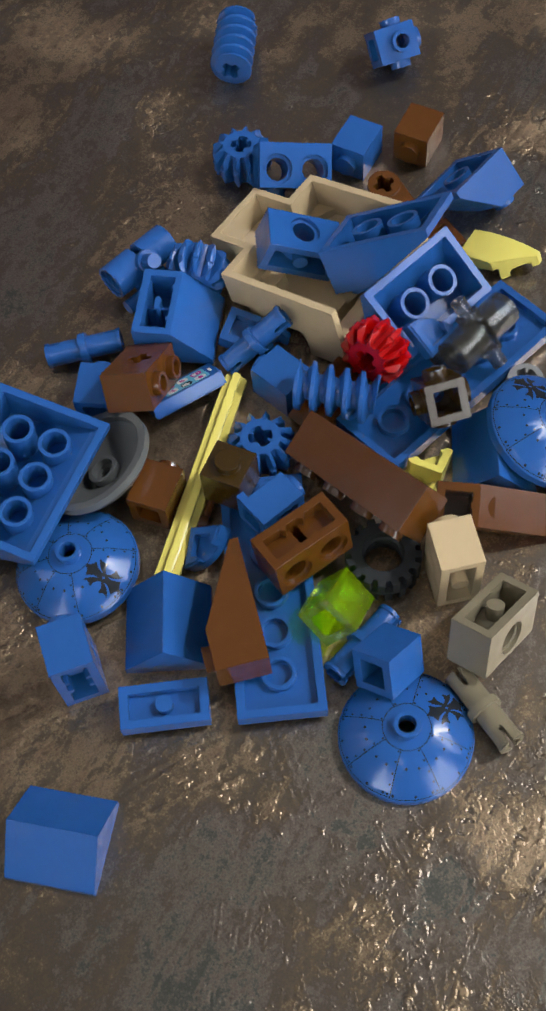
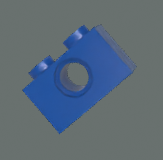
M267 208L255 231L257 268L329 282L330 279L318 252L340 223Z

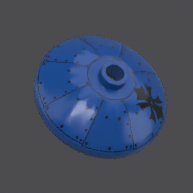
M535 375L515 376L502 383L489 400L487 407L488 431L499 455L514 472L525 480L546 488V378Z
M101 511L82 515L63 514L36 565L17 562L16 583L18 591L29 609L45 621L61 614L74 615L80 613L85 624L92 623L109 615L129 596L132 587L136 584L140 571L139 548L128 527L110 514ZM75 550L71 556L64 557L68 552Z
M422 673L394 700L359 687L348 699L342 710L338 724V747L347 772L364 791L388 803L419 805L442 797L451 791L463 778L473 756L475 745L474 726L467 716L468 709L455 692L441 680ZM402 721H410L416 728L410 733H405L399 729L398 725Z

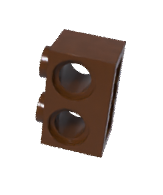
M320 492L250 540L259 568L282 595H285L353 548L348 520L323 492Z

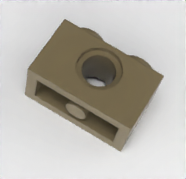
M500 572L451 618L447 659L486 679L532 631L539 590Z

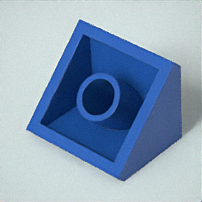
M487 407L471 414L472 417L458 420L456 424L451 426V447L453 450L452 482L484 484L537 492L536 485L514 472L496 450L488 431Z
M163 570L132 587L127 597L125 671L127 674L206 669L201 647L209 645L205 629L212 606L211 585Z
M30 785L6 818L4 877L10 880L96 896L119 802Z

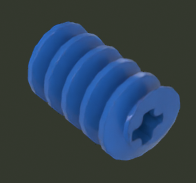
M237 5L226 7L219 13L217 18L210 66L213 73L220 80L227 83H243L252 74L258 29L255 23V13L246 7Z
M300 358L292 388L293 408L300 410L305 401L308 400L309 411L312 410L316 413L323 403L326 416L332 417L336 409L340 407L342 420H348L355 410L358 423L364 424L368 416L374 413L382 375L377 374L372 384H368L366 371H361L357 379L352 381L350 368L345 367L338 378L335 377L333 364H329L325 372L319 374L318 361L313 360L308 370L305 371L303 370L302 358Z

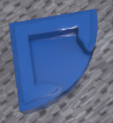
M431 318L418 319L402 327V330L425 360L433 358L459 333L448 322Z
M223 525L191 528L185 569L198 572L212 565L223 552L231 529Z

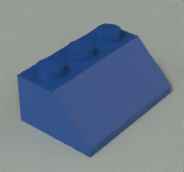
M444 226L364 292L360 299L365 319L374 314L380 320L389 318L391 326L398 329L412 321L424 318L453 324L490 292L492 287L448 227ZM401 330V337L410 341L408 351L412 355L410 358L412 359L419 351L405 332Z

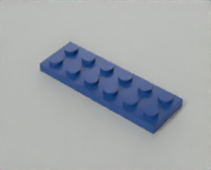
M499 280L492 286L490 292L451 324L459 333L433 358L425 360L419 352L409 360V363L403 369V373L396 380L380 385L374 413L368 416L364 424L358 423L357 413L354 410L348 420H342L340 415L336 419V426L403 469L407 466L408 458L418 456L451 427L431 428L418 416L413 415L408 401V392L413 391L410 379L422 376L421 371L423 369L445 365L446 368L452 369L467 379L471 390V401H469L471 409L507 378L511 368L524 363L546 343V313L505 282ZM439 392L433 393L434 399L439 395Z
M301 473L285 475L286 477L292 475L303 487ZM275 476L260 477L257 485L265 479L271 480ZM221 505L222 525L231 529L229 539L238 537L272 669L271 674L235 683L238 724L246 725L328 716L313 575L285 595H282L257 564L250 542L257 534L239 516L238 510ZM228 539L227 544H226V546H225V548H224V552H225V553H226V550H227V546H228L229 539Z

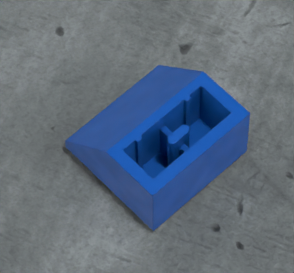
M145 269L131 328L134 345L172 342L174 355L179 357L180 362L210 363L214 365L225 298L183 271Z

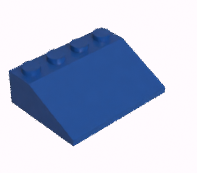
M0 383V559L35 566L111 427L107 422Z

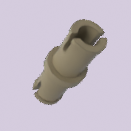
M462 666L457 668L461 678L467 684L464 685L454 671H452L447 676L445 683L451 687L469 710L467 716L474 724L479 723L501 754L512 749L509 741L501 732H505L513 744L517 746L525 735L518 730L500 707L502 702L495 693L490 694L473 672Z

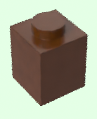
M411 102L394 131L393 157L426 168L443 137L444 112Z
M146 458L144 467L126 498L132 518L170 530L187 483L184 469L169 460H160L158 462Z

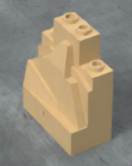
M312 174L307 177L289 198L254 187L210 235L216 250L226 252V258L231 262L221 273L231 300L249 307L251 313L263 318L278 305L292 320L293 325L290 328L300 331L306 338L311 354L333 362L338 356L343 358L345 352L340 345L349 332V328L357 321L360 322L362 319H365L360 299L363 293L353 294L352 292L336 294L330 280L328 282L258 269L255 231L267 208L337 221L341 224L347 215L402 203V201ZM428 238L425 241H423L418 247H416L411 253H413L417 248H419L423 243H425L428 240Z

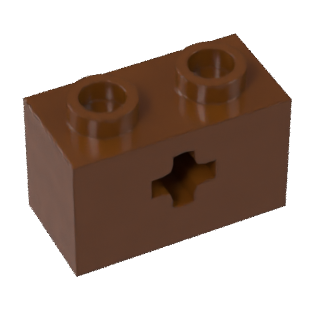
M172 342L128 345L99 375L108 413L154 411L181 376V363L179 357L174 355Z

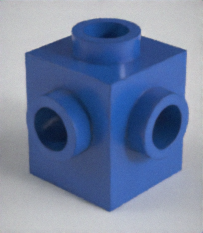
M398 15L380 21L381 29L364 35L373 69L390 64L391 69L396 70L411 65L410 57L421 54L419 48L421 46V35L417 26L413 25L412 19L400 22Z

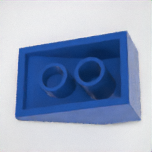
M449 191L347 215L318 252L335 293L352 292L353 294H360L372 287L429 237L454 199L452 192Z

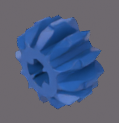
M247 126L242 131H236L231 127L229 135L219 134V140L213 144L212 149L213 165L217 175L222 177L225 184L235 181L238 188L244 182H248L253 186V145L258 142H269L268 138L261 135L260 129L250 132ZM272 161L268 162L266 171L271 169Z
M185 239L183 243H175L173 250L170 251L165 269L183 271L221 295L225 287L221 273L231 262L226 258V252L216 250L215 244L207 245L202 240L193 242L190 239Z
M265 411L261 419H255L249 413L247 424L235 421V426L233 427L234 434L228 435L227 443L256 453L260 477H262V474L276 476L277 469L288 472L290 459H293V457L285 453V450L294 438V432L291 427H285V421L282 419V416L270 421V415Z

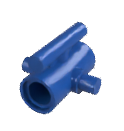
M155 225L132 243L130 249L123 250L99 269L102 281L117 297H124L134 288L137 290V292L123 302V306L130 314L136 311L145 269L166 270L163 265L167 262L170 251L173 250L176 243L171 234L161 225Z

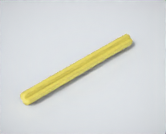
M234 372L233 375L227 373L224 377L226 383L220 388L154 575L163 570L181 575L186 561L190 530L197 527L207 500L204 496L200 473L217 440L227 443L228 435L230 434L247 385V380L238 372Z

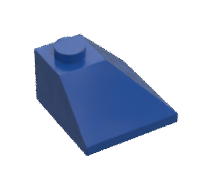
M500 147L455 160L416 199L451 191L454 199L447 210L479 212L494 208L496 211H499L514 201L513 195L524 183L505 151Z

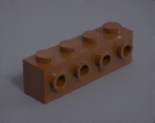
M312 410L285 450V453L298 461L294 467L296 470L313 481L318 476L325 481L321 486L324 490L340 500H343L345 495L351 498L353 501L349 507L368 520H371L374 515L382 520L378 528L399 542L405 535L420 543L426 534L427 523L435 521L448 501L446 497Z

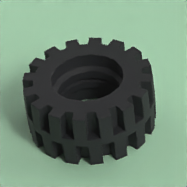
M375 519L367 521L366 528L360 524L355 528V535L351 534L353 548L345 553L346 574H348L351 585H357V592L363 596L366 592H369L370 599L378 600L379 595H384V599L387 601L392 600L393 594L397 593L400 598L406 594L407 588L412 589L414 587L416 579L419 578L422 565L421 543L405 535L399 542L378 528L380 523L376 524ZM381 547L396 551L402 560L395 569L378 571L366 563L365 557L371 550Z

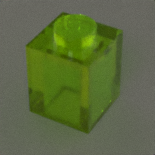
M345 567L317 583L298 613V617L326 646H329L357 631L375 597Z

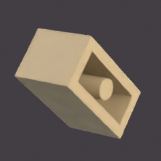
M453 514L444 515L432 523H427L423 563L437 607L471 600L480 592L486 559L471 514L459 517Z

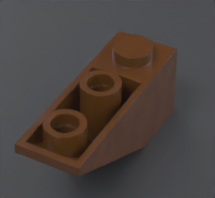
M437 481L434 485L433 490L448 499L437 518L450 514L457 515L458 517L471 514L477 532L546 537L545 493L450 481Z

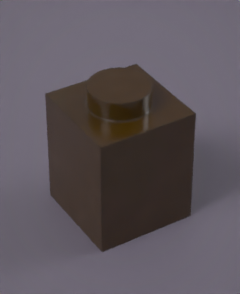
M217 440L200 473L205 499L238 510L236 496L243 491L249 497L260 479L256 453Z

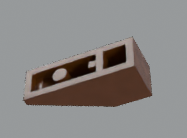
M238 537L229 539L205 629L209 645L201 647L207 674L216 672L220 687L272 673L270 658Z

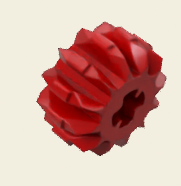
M374 314L371 317L362 319L360 322L357 321L349 328V332L340 345L345 352L342 360L351 364V373L357 372L360 374L361 371H366L367 382L370 380L373 382L377 374H381L380 385L386 382L390 383L403 373V369L412 357L408 351L410 341L401 337L402 328L395 329L392 327L389 318L380 320Z

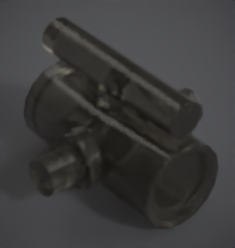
M497 292L490 294L478 307L470 306L463 295L454 299L450 306L457 315L455 320L459 326L439 345V352L433 358H430V361L435 366L446 363L447 366L458 373L468 372L480 358L488 359L494 369H498L506 364L508 360L500 350L502 344L499 339L520 317L513 301L504 294Z

